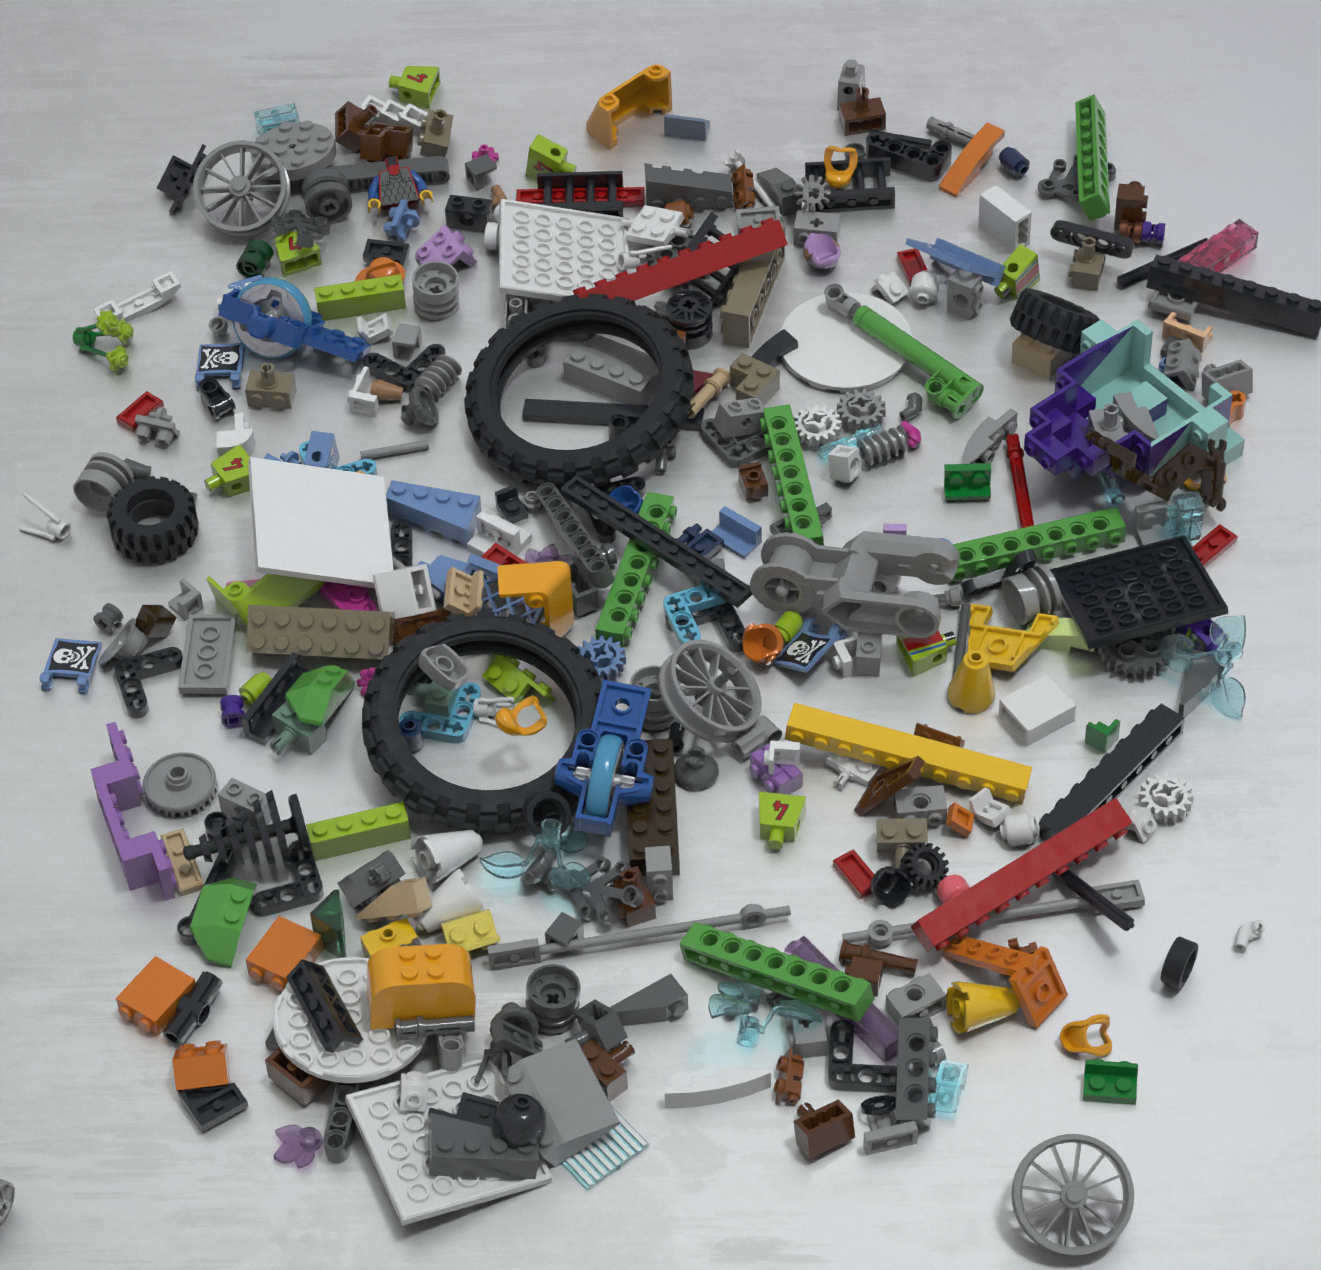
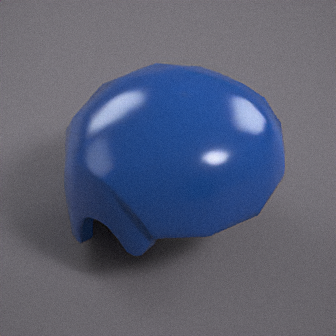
M619 486L611 491L609 494L611 498L639 514L643 499L632 486Z

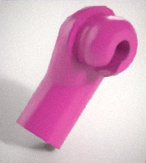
M903 421L900 425L903 426L906 435L909 437L908 446L915 449L918 443L920 444L922 441L921 432L913 425Z

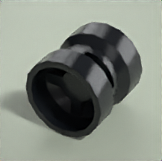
M217 811L206 816L204 825L208 841L214 839L212 828L218 824L222 837L226 836L227 825L225 820L228 816L225 813Z

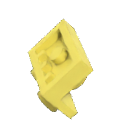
M490 909L440 924L446 944L461 946L468 951L469 955L471 950L477 948L487 950V946L495 945L496 942L501 941L500 936L496 932Z

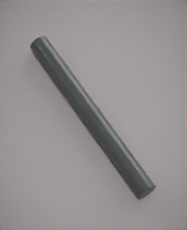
M969 603L961 604L952 677L965 655L971 606Z

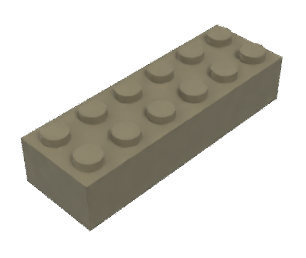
M782 226L785 235V226ZM785 246L740 262L739 273L735 274L733 278L732 290L729 289L727 293V303L722 305L720 317L723 318L721 333L724 334V343L750 348L785 260Z
M248 605L246 652L291 655L294 652L304 656L382 660L384 656L389 655L393 651L395 612Z

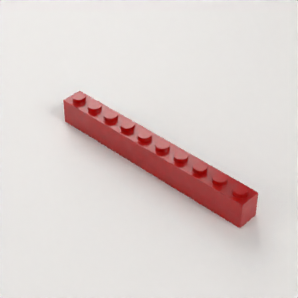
M773 217L761 221L762 226L753 229L752 225L741 228L739 229L741 234L732 236L731 233L719 237V242L711 244L709 240L698 244L699 249L690 251V248L677 252L678 257L670 259L669 256L657 259L656 265L649 267L648 263L635 267L636 272L629 275L627 271L614 275L615 280L607 282L605 278L594 282L595 287L588 290L583 286L572 291L574 295L578 294L579 298H588V294L592 293L606 294L609 299L619 296L636 301L786 246L788 243L780 221H774Z
M1114 798L918 919L910 927L926 952L934 948L938 952L950 944L948 939L956 936L959 939L970 931L968 927L976 923L977 926H980L990 919L988 914L993 911L999 914L1010 906L1008 902L1015 898L1018 902L1030 894L1028 889L1033 886L1039 889L1050 882L1049 876L1055 873L1058 877L1070 869L1068 865L1073 861L1077 865L1089 857L1087 853L1094 849L1097 853L1108 846L1107 840L1114 837L1115 840L1123 837L1128 833L1126 828L1133 822L1117 798Z

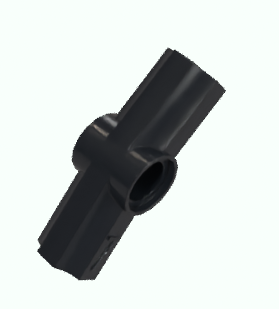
M203 971L191 992L182 996L177 1005L176 1014L163 1030V1036L170 1043L176 1046L182 1045L197 1024L202 1025L207 1020L211 1009L210 1004L221 988L222 980L211 972Z

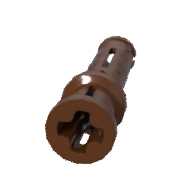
M843 939L839 954V962L844 960L851 962L853 956L883 961V968L915 975L918 959L873 950L868 944L863 946L848 943L846 939Z

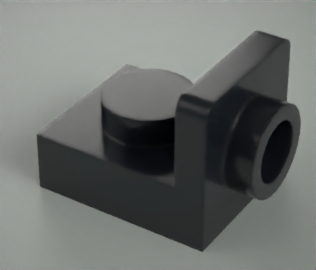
M516 485L495 492L496 508L504 520L514 524L528 518V511L518 497Z

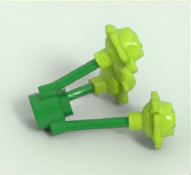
M111 310L100 311V316H97L96 324L76 327V330L73 332V342L76 346H80V351H88L106 357L110 363V370L118 373L121 368L123 369L129 363L126 348L118 346L115 350L107 353L89 346L94 344L96 337L99 336L117 337L122 345L125 346L133 338L134 329L131 324L126 323L124 318L118 322L117 316ZM93 329H99L100 331H99V332H94V331H92V330H93Z

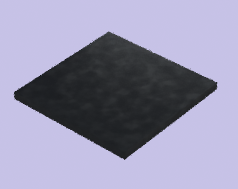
M1185 535L1050 569L1058 583L1062 600L1088 650L1229 614L1228 606Z

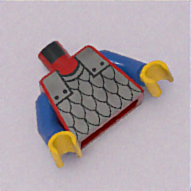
M397 156L385 158L387 170L379 171L378 176L373 178L368 190V213H371V208H377L378 213H380L381 208L397 206L400 200L407 199L408 204L421 200V204L425 205L424 200L427 198L434 202L432 192L428 190L425 181L415 171L410 170L409 167L399 168Z

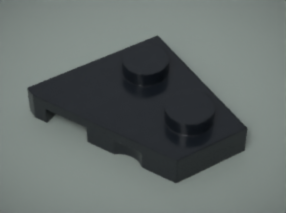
M367 239L363 252V261L370 265L372 261L379 257H387L398 262L405 270L410 253V244Z
M235 1083L201 1087L199 1091L186 1092V1089L177 1091L178 1097L202 1132L249 1107L246 1098Z

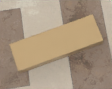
M184 828L160 835L167 850L166 855L171 860L174 870L173 874L180 895L184 896L202 890L204 882L196 860L187 861L183 855V848L190 845Z

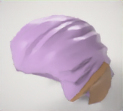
M811 233L804 244V258L816 269H829L838 262V258L841 255L840 246L829 235Z

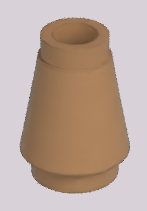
M380 379L378 381L372 380L370 394L376 395L378 401H401L403 387Z

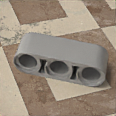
M462 1033L434 1035L441 1068L447 1071L460 1069L463 1064Z

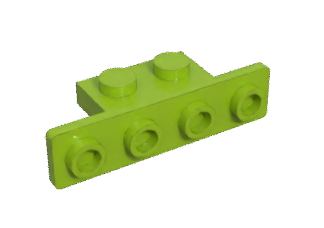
M493 654L496 656L482 674V677L506 697H514L515 700L513 702L515 704L522 700L531 687L552 702L557 699L551 694L553 690L543 681L537 683L534 680L537 676L527 668L524 670L520 669L518 666L521 663L515 658Z

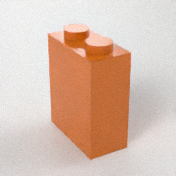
M278 916L246 958L248 974L257 981L262 980L270 984L278 991L284 990L288 983L286 976L301 959L315 963L324 950L322 935Z
M155 956L116 997L118 1012L124 1019H131L136 1022L144 1031H151L160 1036L176 1014L177 1005L182 996L191 992L196 983L195 979Z

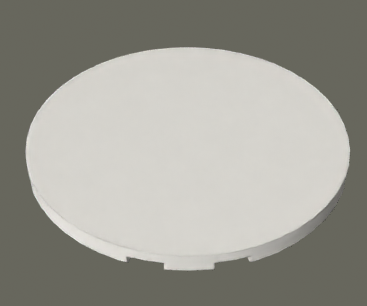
M845 292L859 301L861 306H868L912 336L911 328L905 317L888 302L867 294ZM825 295L814 297L796 307L787 316L780 331L785 329L798 340V348L781 357L787 369L796 378H801L808 382L810 386L824 391L831 389L840 390V393H854V389H857L858 392H862L863 389H866V391L891 381L893 376L902 371L908 363L906 359L853 324L852 319L846 318L839 312L830 311L826 304Z
M344 957L317 963L326 969L363 1038L359 1045L343 1041L333 1053L325 1051L289 982L286 984V988L281 995L277 997L273 1011V1029L276 1041L285 1056L294 1065L308 1074L340 1083H361L378 1080L404 1068L423 1048L427 1036L423 1040L407 1038L396 1042L394 1028L370 1029L367 1000L368 958Z

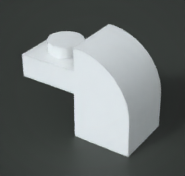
M234 413L235 430L217 431L218 458L237 445H241L249 456L254 451L255 438L253 428H250L249 421L245 422L244 413Z

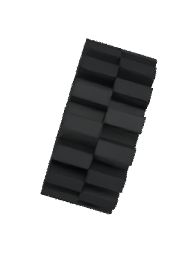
M921 842L919 845H914L900 860L902 864L899 866V869L904 870L903 872L909 878L910 883H913L911 888L914 890L918 887L919 891L922 892L926 889L927 891L932 890L947 876L945 874L949 871V868L946 867L949 864L948 860H943L946 856L945 853L939 854L938 851L941 848L936 846L933 849L932 843L925 845V842ZM918 859H924L929 863L932 869L930 875H925L918 869L916 864Z

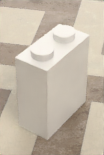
M997 185L980 194L978 226L1012 253L1020 244L1023 246L1030 244L1032 212Z
M1047 674L999 700V716L1027 746L1075 721L1076 704L1074 700L1068 697L1062 691L1058 682L1053 681Z

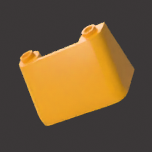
M658 64L651 65L599 98L586 122L587 133L611 150L618 145V138L616 136L619 135V130L616 126L642 110L648 114H652L653 110H662L664 115L672 110L671 71Z

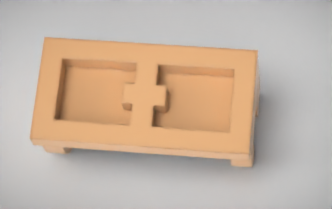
M1171 312L1163 322L1162 338L1168 339L1169 335L1182 340L1190 338L1196 350L1198 349L1200 353H1203L1213 339V333H1211L1213 327L1208 326L1204 332L1193 328V326L1177 322V319H1174L1177 313Z

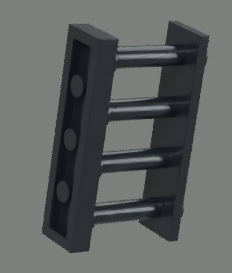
M890 157L858 159L856 169L852 175V178L856 180L857 189L844 190L842 188L832 190L830 195H824V197L829 199V203L821 201L824 207L822 210L815 204V212L828 213L895 208V187H887L885 176H890ZM850 160L831 161L832 167L838 171L847 170ZM824 161L805 162V178L807 181H809L810 175H814V182L817 181L819 176L822 177V180H825L826 167ZM877 177L878 188H865L864 178ZM814 190V192H809L808 197L810 198L813 196L814 199H816L817 196L815 195L817 194V191Z
M623 171L537 173L538 189H544V203L536 204L624 217L623 201H617V187H623ZM565 188V203H552V189ZM574 188H587V202H574ZM595 188H608V201L595 202Z
M710 212L686 249L690 248V251L699 249L698 244L707 241L704 238L706 235L709 237L713 236L720 241L719 237L725 234L716 229L717 226L714 224L718 218L716 214ZM740 262L729 266L730 270L726 276L719 271L708 274L720 282L716 290L700 278L688 282L709 295L712 304L714 302L718 304L725 294L722 292L723 288Z

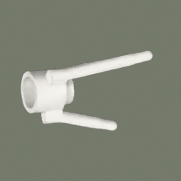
M672 245L621 252L618 255V267L620 270H626L628 275L636 272L635 267H638L640 264V260L646 259V254L672 249Z
M27 493L23 494L30 503L50 518L46 526L49 533L20 526L19 530L46 537L53 542L56 538L64 540L71 531V525L62 520L49 508L42 506Z
M514 697L476 698L473 706L474 717H479V723H486L498 728L496 722L489 719L490 716H495L496 707H515L518 703L515 704L513 702L515 700Z

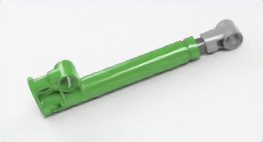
M833 283L825 288L824 295L830 311L839 312L846 318L852 319L853 324L931 376L925 383L927 400L930 405L946 408L952 412L953 418L959 419L981 397L984 391L983 384L868 306H861L859 301L844 292L840 284Z

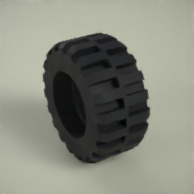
M1025 288L1021 291L1010 317V324L1017 331L1043 344L1080 355L1081 332L1100 319L1089 310L1063 298L1040 290Z
M155 476L144 480L142 478L136 479L135 483L130 484L129 482L124 485L123 490L119 489L108 505L107 519L114 546L122 555L127 558L131 557L133 561L140 562L141 560L145 564H152L154 561L163 563L166 559L170 558L172 560L177 558V554H183L187 551L188 546L193 544L195 537L198 535L199 522L194 498L184 485H180L179 482L173 479L169 481L167 477L157 479ZM148 516H168L166 520L157 524H138L140 520Z

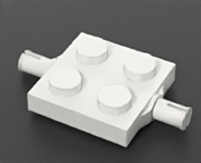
M644 205L636 218L622 217L623 219H621L622 226L630 227L626 233L627 241L659 247L668 245L675 236L688 238L690 234L688 228H680L684 216L683 212Z
M832 752L826 759V764L836 769L840 774L833 782L836 788L838 786V789H842L848 780L857 781L868 787L874 775L878 774L884 767L873 763H865L862 760L851 757H843Z

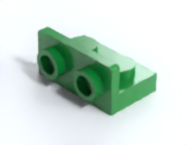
M991 463L944 464L945 500L991 498Z
M1086 1060L1083 1101L1136 1105L1138 1064L1128 1061Z

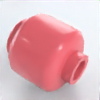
M956 874L949 875L939 882L936 893L943 905L969 889L970 886L962 876Z

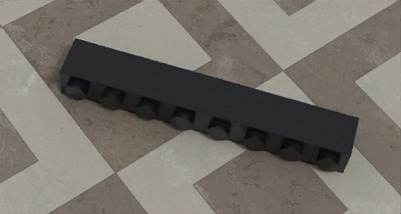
M1156 254L1150 267L1146 288L1314 337H1318L1320 333L1321 301L1317 299H1309L1296 293H1288L1275 287L1264 286L1230 274L1198 267L1189 262L1174 260L1168 256Z
M1162 703L1154 710L1151 709L1145 719L1140 724H1136L1125 739L1122 738L1118 741L1115 749L1110 754L1106 753L1102 757L1099 765L1091 768L1080 783L1073 785L1070 793L1064 799L1060 798L1057 801L1054 809L1049 814L1045 813L1039 821V837L1046 841L1114 798H1118L1183 734L1185 718Z

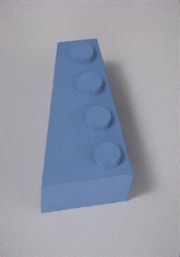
M394 480L391 481L386 493L388 516L398 520L406 519L412 526L415 524L420 525L427 532L432 533L435 531L442 534L443 538L452 541L454 539L461 542V545L465 547L473 538L477 528L476 516L482 511L480 496Z

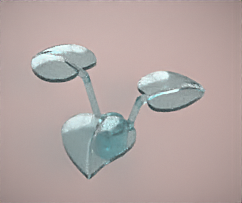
M1244 615L1220 617L1211 624V639L1214 644L1219 646L1214 651L1193 654V641L1182 634H1171L1160 641L1159 649L1166 665L1178 673H1184L1191 669L1193 665L1192 658L1197 659L1215 655L1216 661L1226 666V668L1219 677L1220 681H1215L1210 685L1209 696L1211 702L1218 711L1228 717L1236 719L1243 717L1246 701L1244 687L1237 679L1232 677L1225 679V676L1234 667L1233 663L1240 660L1243 656L1246 638V620Z
M556 819L542 821L541 834L536 835V840L524 861L521 855L511 851L498 852L488 857H480V863L484 869L493 876L502 879H514L524 874L523 867L529 864L541 842L544 848L556 850L559 867H554L549 871V880L554 885L561 888H580L588 886L591 880L589 871L582 864L569 862L564 865L560 851L562 850L566 853L583 851L588 844L585 832L574 831L575 823H573L561 834L562 824Z
M745 981L720 982L717 986L720 994H713L709 998L708 1008L712 1019L725 1015L740 1016V1026L736 1042L744 1047L751 1048L757 1046L759 1033H765V1028L775 1013L786 1018L809 1020L822 1024L821 1016L811 1005L802 1001L782 1000L779 1002V1006L772 1008L763 1024L760 1025L758 1018L748 1016V1014L752 1010L749 998L759 999L761 991L756 985Z

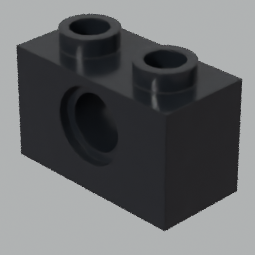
M450 195L445 207L446 226L451 229L485 233L487 223L493 221L492 200Z

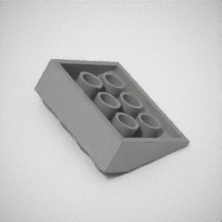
M597 335L574 347L563 361L564 380L624 404L646 405L657 389L658 368L647 353L601 335Z
M576 1039L519 1060L508 1068V1076L506 1078L503 1077L502 1072L500 1073L511 1095L517 1093L527 1094L535 1097L542 1104L546 1112V1130L544 1136L538 1138L539 1152L544 1159L555 1167L621 1124Z

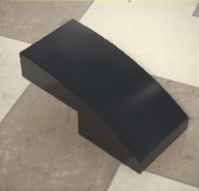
M783 329L766 341L751 357L775 368L781 364V357L798 348V340Z

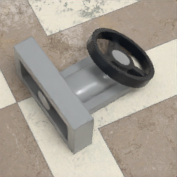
M875 1096L861 1103V1111L864 1114H868L867 1118L872 1130L864 1132L863 1147L866 1156L917 1144L918 1128L916 1122L911 1121L897 1124L895 1120L896 1117L893 1110L896 1109V1097Z

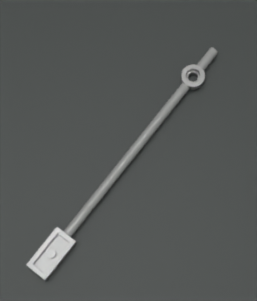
M1139 879L1093 886L1095 890L1120 909L1145 906V897ZM1081 897L1007 908L999 914L993 911L988 914L990 919L986 922L1091 905ZM1094 908L1095 913H1100L1097 909ZM876 920L869 925L868 930L842 934V940L846 939L848 943L869 940L875 946H886L891 943L893 936L914 933L910 927L914 923L892 926L888 921Z
M748 904L738 914L571 940L567 946H563L558 942L539 945L538 938L487 946L490 970L540 963V955L688 932L694 922L710 925L713 928L741 923L743 927L753 929L763 925L766 919L790 916L791 910L789 905L764 909L758 904Z

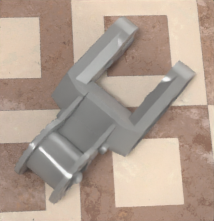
M863 531L848 541L843 548L818 545L812 539L796 533H778L772 535L764 542L761 550V559L764 565L758 567L752 574L750 589L753 596L765 608L781 614L785 611H794L799 614L805 612L810 607L823 608V614L845 630L928 638L938 631L941 623L939 600L935 596L923 591H910L904 595L871 592L876 574L918 577L929 584L944 585L953 580L959 565L960 555L953 544L942 539Z

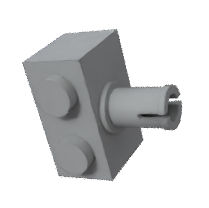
M1241 359L1219 367L1211 363L1210 366L1209 364L1206 365L1203 372H1201L1202 396L1207 400L1209 398L1210 386L1216 382L1229 392L1236 390L1245 395L1253 393V369Z
M1109 403L1104 406V409L1089 411V430H1095L1114 442L1128 434V432L1123 430L1124 420L1122 416L1118 415L1119 409L1116 404Z

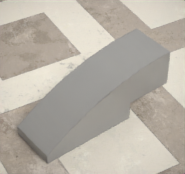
M1131 392L1113 395V404L1118 406V415L1122 416L1124 420V432L1130 433L1133 430H1137L1150 442L1159 438L1147 406L1137 408Z

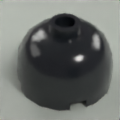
M517 1093L507 1096L498 1104L493 1117V1131L497 1138L501 1139L502 1137L508 1140V1145L526 1147L534 1145L538 1142L539 1137L544 1136L546 1112L542 1104L535 1097Z

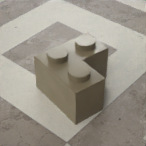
M741 353L730 365L732 377L730 385L736 387V400L758 397L765 406L779 391L780 370L744 353Z

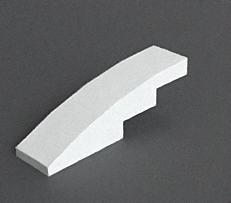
M369 94L360 106L364 110L369 104L374 105L378 110V115L372 120L376 122L413 127V134L419 135L423 133L420 125L422 117H427L428 113L410 103L406 107L391 99H388L385 103Z
M718 1068V1077L692 1076L691 1085H665V1108L717 1104L771 1087V1068Z

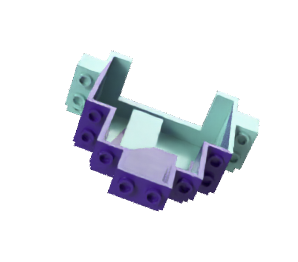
M1101 319L1081 332L1080 355L1056 369L1054 393L1030 408L1029 424L1033 429L1025 434L1024 451L1054 476L1064 471L1075 479L1085 472L1093 476L1100 471L1112 479L1117 474L1111 471L1108 453L1093 445L1092 439L1087 440L1085 438L1086 433L1089 431L1088 414L1090 410L1104 409L1106 404L1113 403V395L1127 392L1132 393L1137 408L1147 406L1159 438L1150 442L1137 430H1133L1117 440L1116 443L1136 453L1135 468L1149 476H1153L1156 471L1188 443H1192L1209 453L1207 447L1209 439L1216 441L1215 449L1218 448L1220 439L1227 441V448L1223 454V461L1226 462L1227 466L1243 455L1245 439L1229 427L1233 397L1229 391L1217 382L1211 385L1208 406L1205 408L1150 364L1153 337L1151 329L1137 319L1116 331Z

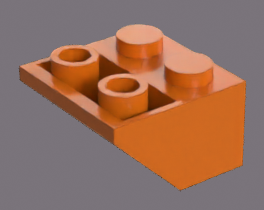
M220 1040L206 1042V1046L195 1047V1044L180 1045V1049L175 1050L172 1059L176 1090L229 1084L228 1044H221Z

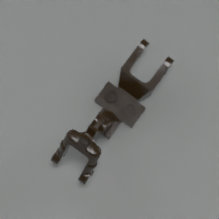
M1089 430L1086 433L1085 438L1087 440L1093 438L1092 444L1108 453L1110 468L1113 473L1167 502L1179 486L1195 472L1202 470V473H1200V488L1195 492L1194 497L1198 500L1202 499L1203 503L1208 504L1212 508L1216 506V510L1220 512L1225 509L1226 501L1223 498V490L1226 484V462L1223 461V454L1227 448V441L1220 439L1219 446L1215 449L1216 441L1209 439L1207 444L1209 453L1192 443H1188L1151 477L1135 468L1136 453L1095 430Z

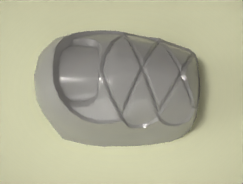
M446 644L425 648L419 655L418 664L420 669L431 680L446 690L454 691L466 682L470 675V670L465 662Z

